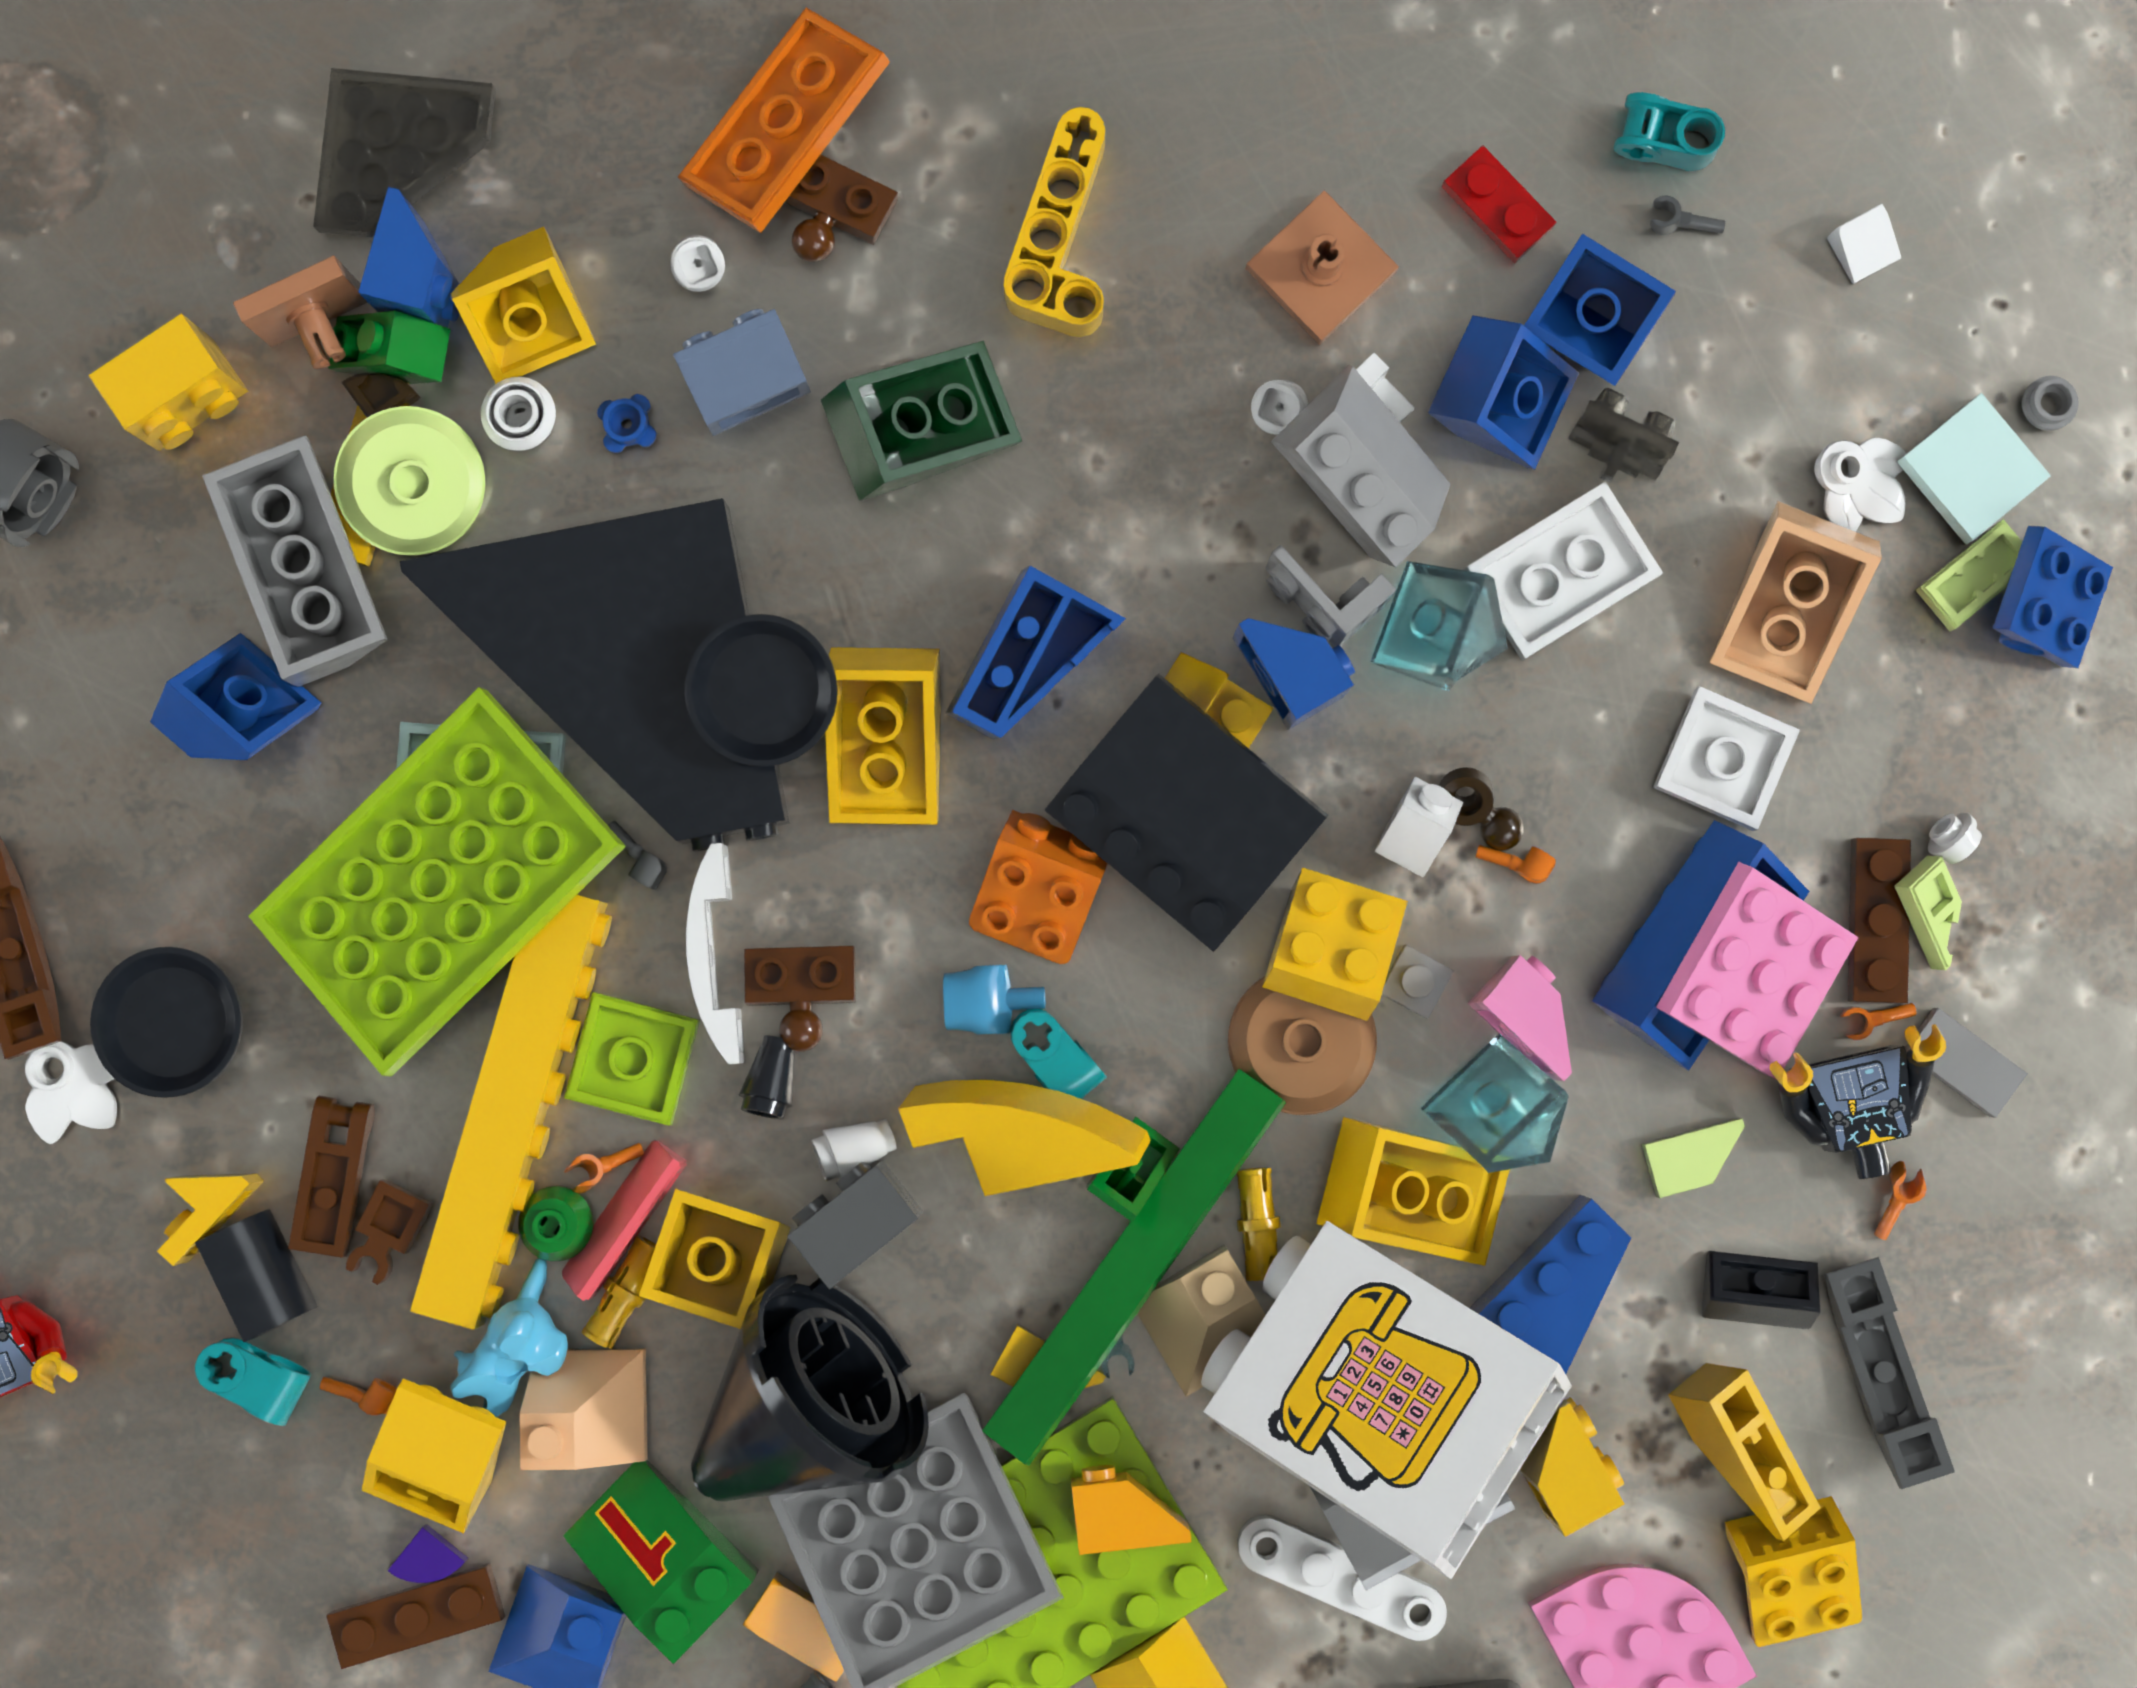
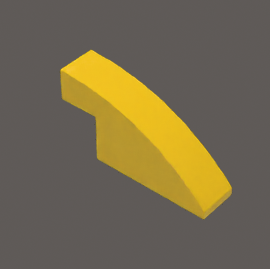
M984 1079L949 1080L916 1085L898 1108L913 1148L963 1137L984 1196L1138 1165L1151 1141L1147 1130L1097 1104L1060 1091L1025 1083Z

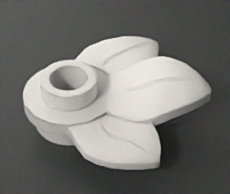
M1871 438L1859 445L1846 440L1836 441L1827 445L1817 457L1814 466L1816 479L1826 490L1823 511L1827 521L1855 532L1863 518L1882 524L1901 521L1905 514L1906 500L1902 486L1895 477L1903 471L1897 461L1906 452L1897 444L1882 438ZM1843 459L1846 460L1848 465L1847 477L1841 471Z
M61 1041L29 1053L25 1063V1075L32 1089L25 1104V1111L34 1131L42 1140L48 1144H54L64 1134L71 1121L95 1129H109L114 1126L117 1116V1102L113 1091L107 1085L114 1078L102 1065L93 1044L73 1048L71 1045ZM53 1058L59 1059L63 1064V1072L58 1078L52 1077L48 1072V1064Z

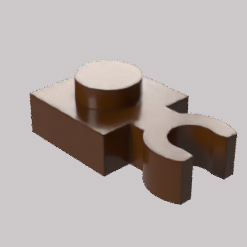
M386 1179L380 1180L355 1228L356 1231L369 1238L365 1245L351 1252L347 1259L346 1270L351 1272L358 1270L363 1258L370 1256L378 1264V1269L372 1282L378 1285L386 1281L393 1269L392 1250L394 1249L402 1254L409 1253L434 1203Z

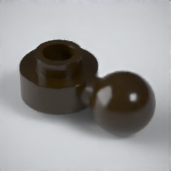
M1463 767L1452 770L1443 777L1439 786L1447 790L1451 796L1463 802L1455 822L1456 825L1470 826L1480 823V832L1484 842L1496 850H1509L1521 841L1524 834V824L1521 817L1510 808L1493 807L1492 784L1483 772L1474 768ZM1462 787H1470L1474 790V793L1463 797L1458 795L1456 791Z

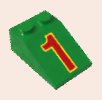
M648 1460L633 1463L563 1535L632 1624L672 1664L748 1588L759 1571Z

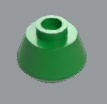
M563 1186L546 1187L531 1195L525 1211H520L518 1219L519 1234L525 1247L538 1258L553 1262L564 1261L579 1254L588 1244L594 1226L593 1214L587 1201L580 1194ZM546 1216L548 1219L544 1226H542V1220ZM560 1225L559 1232H558L557 1234H555V1231L557 1230L558 1226Z

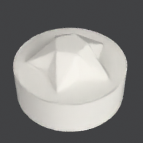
M690 235L681 239L674 246L670 255V267L675 280L682 287L690 291L701 292L713 288L721 280L725 269V260L721 249L712 239L702 235Z
M1272 380L1264 383L1255 392L1251 403L1252 416L1256 424L1263 431L1278 435L1308 405V399L1303 389L1296 383L1289 380Z

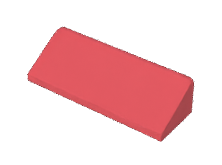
M654 1140L650 1143L644 1155L638 1160L595 1222L588 1244L579 1254L570 1258L562 1270L563 1279L575 1295L583 1301L589 1300L598 1294L607 1278L634 1242L635 1237L639 1235L687 1166V1160L660 1141Z

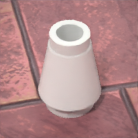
M886 1118L877 1122L871 1121L822 1130L823 1136L811 1140L817 1162L826 1181L837 1177L840 1180L861 1162L871 1164L887 1155L888 1152L897 1149L892 1130Z

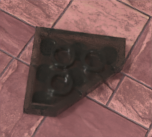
M331 68L313 227L319 233L373 237L388 187L399 189L411 205L416 203L491 142L496 89L493 84Z

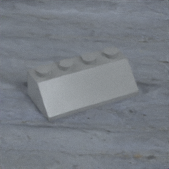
M306 435L202 475L282 680L300 687L350 667L388 640L315 453Z

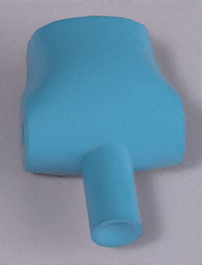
M1007 965L974 966L968 970L944 973L943 1000L946 1030L967 1031L977 1035L1010 1033L1012 1010L1046 1008L1045 987L1011 988Z

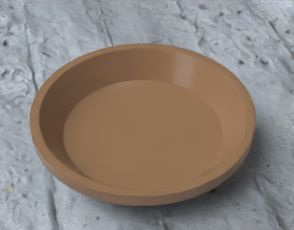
M1265 976L1262 977L1241 997L1230 1020L1228 1050L1235 1073L1238 1069H1241L1284 1099L1286 1104L1280 1112L1293 1115H1312L1326 1112L1343 1104L1364 1084L1375 1060L1377 1033L1372 1014L1365 1021L1263 988Z

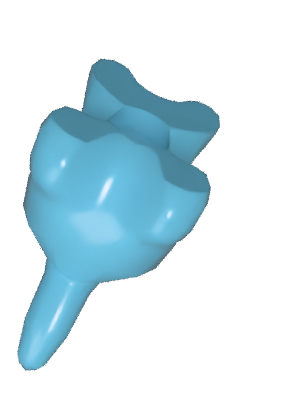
M540 1258L535 1260L517 1298L507 1302L493 1314L487 1332L478 1347L472 1353H465L459 1350L454 1352V1356L459 1363L457 1368L458 1377L450 1384L453 1397L482 1396L485 1398L483 1408L490 1411L496 1417L508 1410L516 1395L519 1380L527 1371H535L541 1375L549 1376L561 1368L568 1350L566 1334L555 1327L550 1314L538 1303L547 1280L546 1260Z

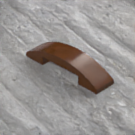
M0 836V1046L4 1059L10 1060L61 1042V1029L57 999L44 944L22 881Z

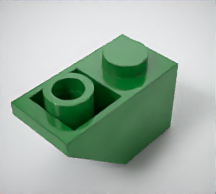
M398 311L337 316L336 325L333 327V330L341 347L344 348L346 356L337 363L331 357L329 359L331 365L328 366V369L354 375L360 373L385 374L399 378L409 384L442 381L450 328Z

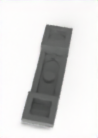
M1879 1257L1824 1274L1836 1326L1855 1385L1876 1439L1899 1489H1905L1954 1473L1955 1470L1937 1419L1929 1415L1893 1312L1898 1310Z

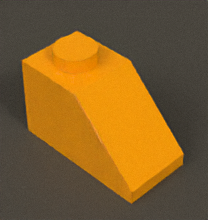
M1114 1465L1086 1467L1081 1470L1082 1477L1071 1478L1079 1555L1192 1542L1189 1524L1186 1519L1129 1473H1115Z

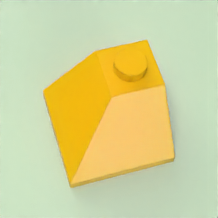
M544 226L494 247L451 293L452 300L495 384L507 378L523 376L596 345L566 271Z

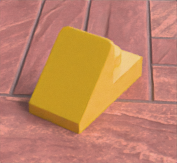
M1181 652L1165 679L1249 748L1274 708L1228 680L1229 674Z
M257 1173L188 1175L165 1178L164 1181L195 1210L193 1213L189 1209L184 1210L167 1226L164 1234L168 1237V1240L157 1252L172 1266L190 1262L199 1252L195 1242L217 1232L264 1180Z

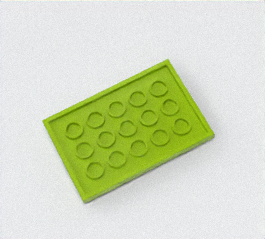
M478 687L248 917L382 1076L392 1077L626 846L491 693Z
M1113 1396L1054 1431L1030 1466L1024 1465L1014 1456L1001 1464L1064 1598L898 1685L897 1688H1069L1228 1590L1227 1585L1190 1524L1192 1541L1190 1543L1079 1555L1071 1478L1082 1477L1081 1470L1083 1468L1098 1465H1114L1115 1473H1129L1186 1519Z

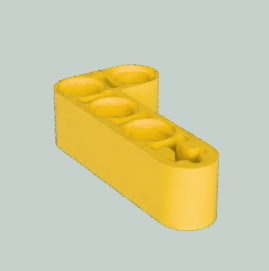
M1085 107L1070 109L1062 115L1057 124L1009 261L1003 284L1006 306L1013 315L1022 320L1074 337H1084L1095 332L1102 322L1104 308L1103 293L1096 282L1087 277L1063 270L1105 147L1104 122L1097 112ZM1080 131L1089 133V139H1085L1082 143L1079 160L1076 162L1071 159L1072 138H1077ZM1062 179L1069 180L1077 186L1078 190L1072 197L1060 199L1053 196L1049 191L1051 184ZM1047 229L1057 233L1061 240L1054 248L1045 250L1036 247L1031 239L1038 231ZM1027 279L1038 282L1043 288L1041 295L1033 300H1022L1016 296L1013 290L1019 282ZM1074 297H1085L1094 305V310L1086 317L1076 318L1069 315L1064 306Z

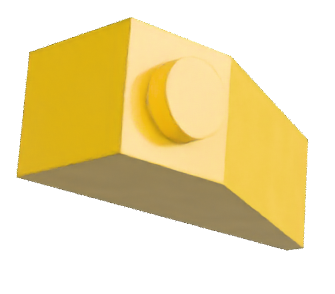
M1705 1363L1668 1394L1693 1442L1777 1540H1786L1821 1508L1747 1369Z

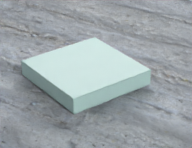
M1982 393L1972 399L1897 461L1966 545L1974 541L2051 477Z

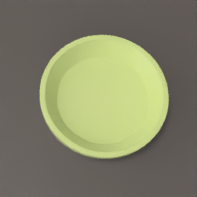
M399 406L372 414L360 422L348 434L339 449L335 461L333 475L334 491L344 518L361 538L389 553L408 556L424 555L451 545L471 527L483 503L485 472L477 447L469 435L457 423L441 413L430 409Z

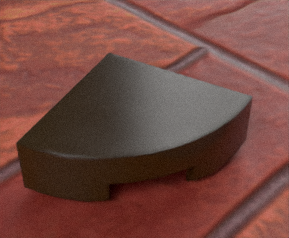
M360 373L341 382L366 417L388 408L411 406L421 399L418 393L406 382L385 374Z

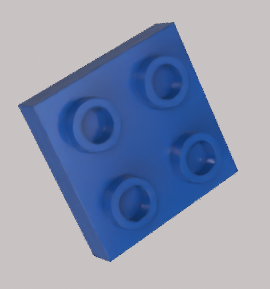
M2028 526L1993 625V629L2001 633L1999 642L2010 649L2022 653L2043 656L2061 667L2079 668L2113 567L2047 527Z

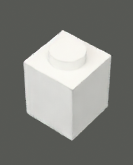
M1414 777L1389 818L1375 852L1424 877L1451 834L1463 802L1451 796L1441 786L1428 784Z

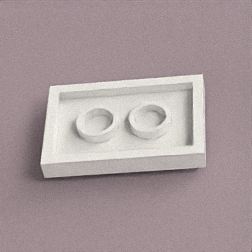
M1603 482L1464 569L1522 661L1663 574L1606 482Z

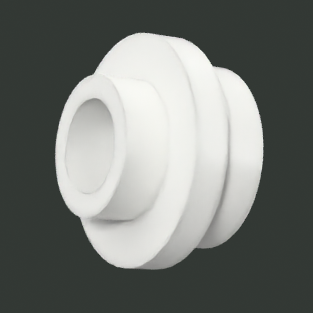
M1969 813L1948 814L1942 817L1930 830L1929 853L1932 856H1942L1949 864H1955L1964 860L1977 848L1981 841L1982 834L1976 828L1977 821Z

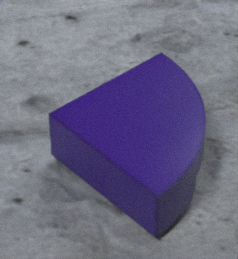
M425 1524L391 1565L388 1572L405 1581L429 1583L451 1575L469 1558L429 1525Z

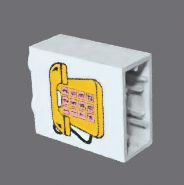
M1326 1221L1312 1244L1300 1236H1294L1275 1256L1265 1275L1262 1287L1263 1292L1275 1299V1302L1253 1336L1249 1337L1239 1329H1235L1220 1342L1211 1355L1204 1369L1201 1384L1212 1392L1214 1396L1203 1412L1228 1433L1435 1570L1452 1579L1572 1385L1558 1362L1334 1224Z

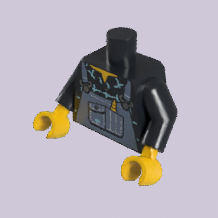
M1934 1024L1931 1027V1035L1921 1041V1036L1914 1025L1907 1027L1904 1032L1905 1039L1911 1048L1907 1054L1905 1046L1889 1045L1808 1064L1799 1053L1795 1052L1793 1053L1795 1064L1793 1068H1789L1788 1072H1785L1777 1061L1770 1064V1071L1780 1083L1779 1091L1785 1119L1811 1144L1821 1146L1824 1151L1838 1153L1852 1150L1858 1179H1868L1890 1174L1891 1168L1884 1142L1911 1136V1124L1919 1119L1930 1086L1934 1062L1942 1056L1946 1049V1041L1937 1025Z

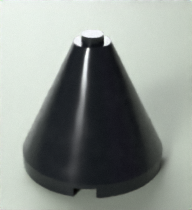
M794 1274L774 1281L753 1299L747 1309L691 1462L693 1482L704 1496L724 1502L882 1482L898 1475L921 1455L928 1437L929 1420L924 1393H919L912 1398L907 1382L902 1374L912 1364L886 1325L865 1304L837 1285L828 1289L820 1278L810 1286L795 1283L798 1281V1277Z

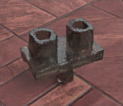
M1604 388L1595 401H1589L1575 423L1568 439L1588 448V456L1605 463L1599 478L1610 483L1618 470L1634 478H1637L1638 474L1641 473L1656 481L1668 460H1671L1679 444L1678 441L1672 439L1675 420L1659 411H1649L1642 423H1638L1624 416L1629 404L1626 396L1613 389Z

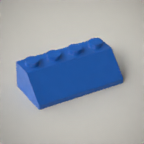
M1716 820L1712 822L1704 836L1696 842L1691 855L1675 879L1667 885L1660 901L1643 926L1635 932L1631 944L1614 969L1604 978L1599 991L1592 1000L1616 1023L1688 1071L1709 1040L1657 1009L1656 1006L1738 862L1755 868L1803 901L1810 892L1764 843Z

